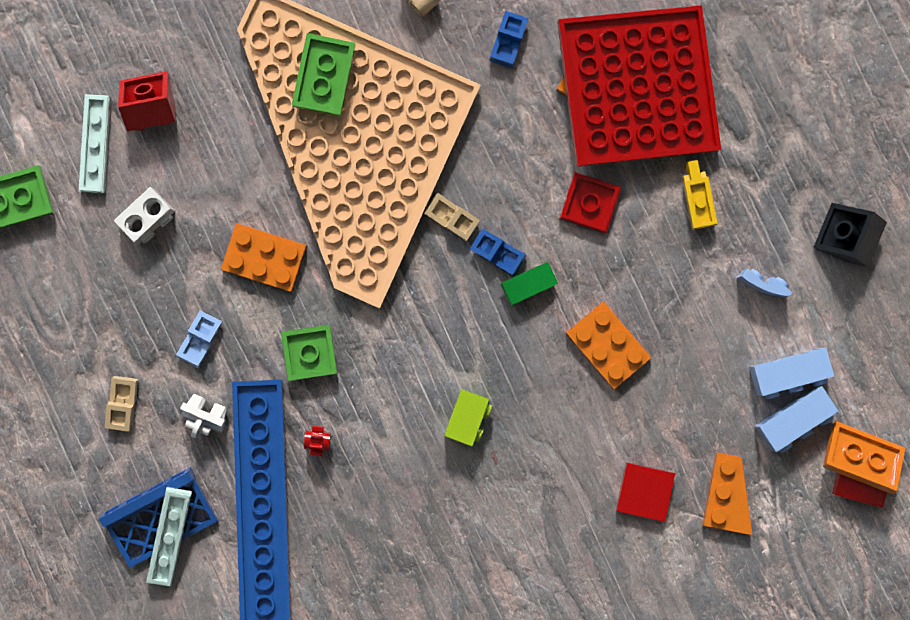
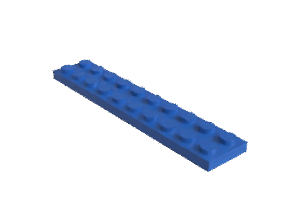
M283 380L232 382L240 620H291Z

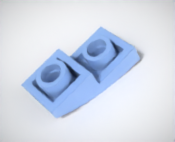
M749 269L742 270L737 277L747 286L767 295L788 297L793 293L788 289L789 284L780 277H770L764 282L762 281L764 277L754 269H751V271Z

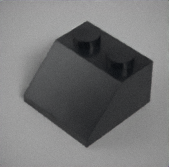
M831 203L813 248L848 263L869 268L887 222L873 211Z

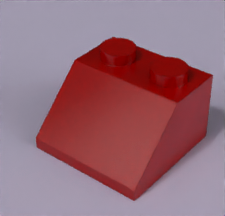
M168 71L120 80L118 109L127 132L133 130L141 131L148 127L165 126L175 122V103Z

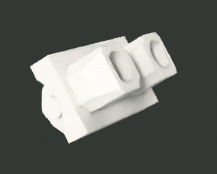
M193 394L187 404L183 402L180 410L182 411L181 416L190 419L187 420L185 426L193 429L191 437L197 438L200 433L208 436L211 429L222 433L225 428L227 408L214 404L211 412L207 413L202 410L206 399Z

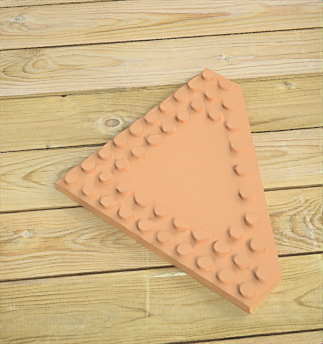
M250 0L237 31L334 288L380 309L481 85L294 1ZM307 33L356 43L341 117L292 107Z

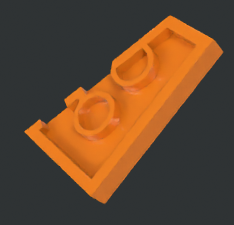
M715 452L702 522L703 526L752 535L742 457Z

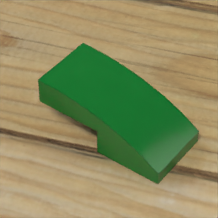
M546 262L502 282L500 285L510 306L557 285L558 282L549 263Z

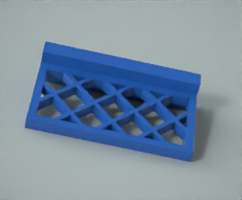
M191 467L103 512L100 516L99 521L103 528L106 527L129 568L152 556L154 544L148 542L151 532H157L158 529L153 525L156 515H161V511L158 509L160 502L164 500L166 487L184 490L192 485L197 494L195 502H189V506L193 508L190 518H186L185 523H188L186 531L182 534L181 540L218 521L216 514L197 483ZM156 504V508H155V509L150 508L151 506H153V505ZM195 508L206 510L210 519L204 522L192 520ZM142 511L153 513L151 524L146 525L136 522L138 513ZM121 522L132 525L128 537L119 535L114 526ZM135 526L149 530L145 542L131 538ZM129 543L144 546L142 554L132 559L128 552Z

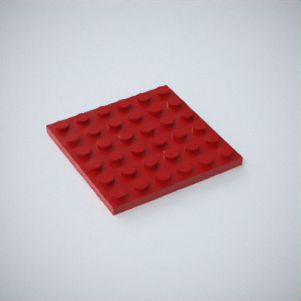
M702 5L558 19L557 26L576 167L718 152L722 150Z

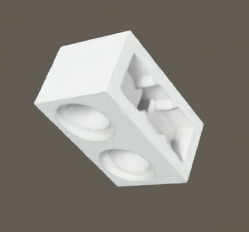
M149 187L114 222L133 242L137 244L146 243L155 235L154 230L160 225L163 227L171 221L175 210L155 189ZM159 203L161 206L160 212L157 215H151V206ZM136 220H141L143 224L142 229L134 232L132 229L133 223Z

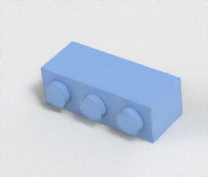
M818 348L749 367L757 396H765V399L780 396L779 391L787 389L789 393L801 391L804 389L803 385L812 383L813 386L828 383L827 378L834 377L827 348Z
M815 386L755 425V428L770 451L782 453L793 446L791 442L797 438L804 439L814 432L812 429L817 425L823 426L834 419L833 415L838 412V409L822 386Z

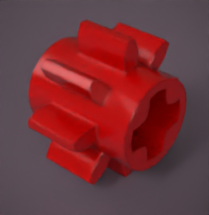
M312 426V431L305 432L304 449L310 450L311 456H323V451L330 450L331 433L325 432V427Z

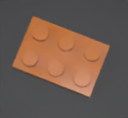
M236 223L221 270L292 292L307 245Z
M604 301L566 332L567 336L612 389L618 387L652 358Z
M835 421L831 427L823 468L894 494L898 490L905 447Z

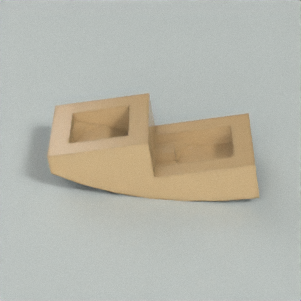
M439 193L435 194L423 213L465 241L468 240L480 221Z
M119 376L111 378L110 400L106 406L105 428L130 431L136 403L138 379Z

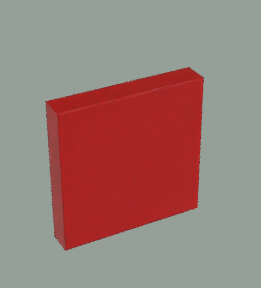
M574 172L559 219L606 234L621 187Z
M626 462L616 511L665 522L675 473Z

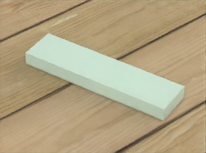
M85 94L79 176L80 193L105 194L111 97L107 95Z
M166 487L146 583L171 587L192 491Z

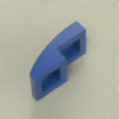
M505 10L489 61L509 68L513 67L529 18Z
M483 228L470 248L471 251L512 276L516 275L527 257L525 253L505 243L502 239Z

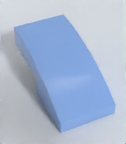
M199 311L176 357L199 369L218 333L222 321Z

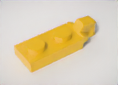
M698 160L685 163L687 175L683 176V187L692 230L716 226L718 222L709 177H706L705 172H700Z

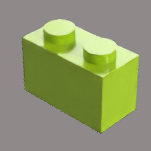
M461 389L444 436L473 446L474 441L479 443L483 433V428H480L483 418L488 419L492 405L488 404L489 399Z

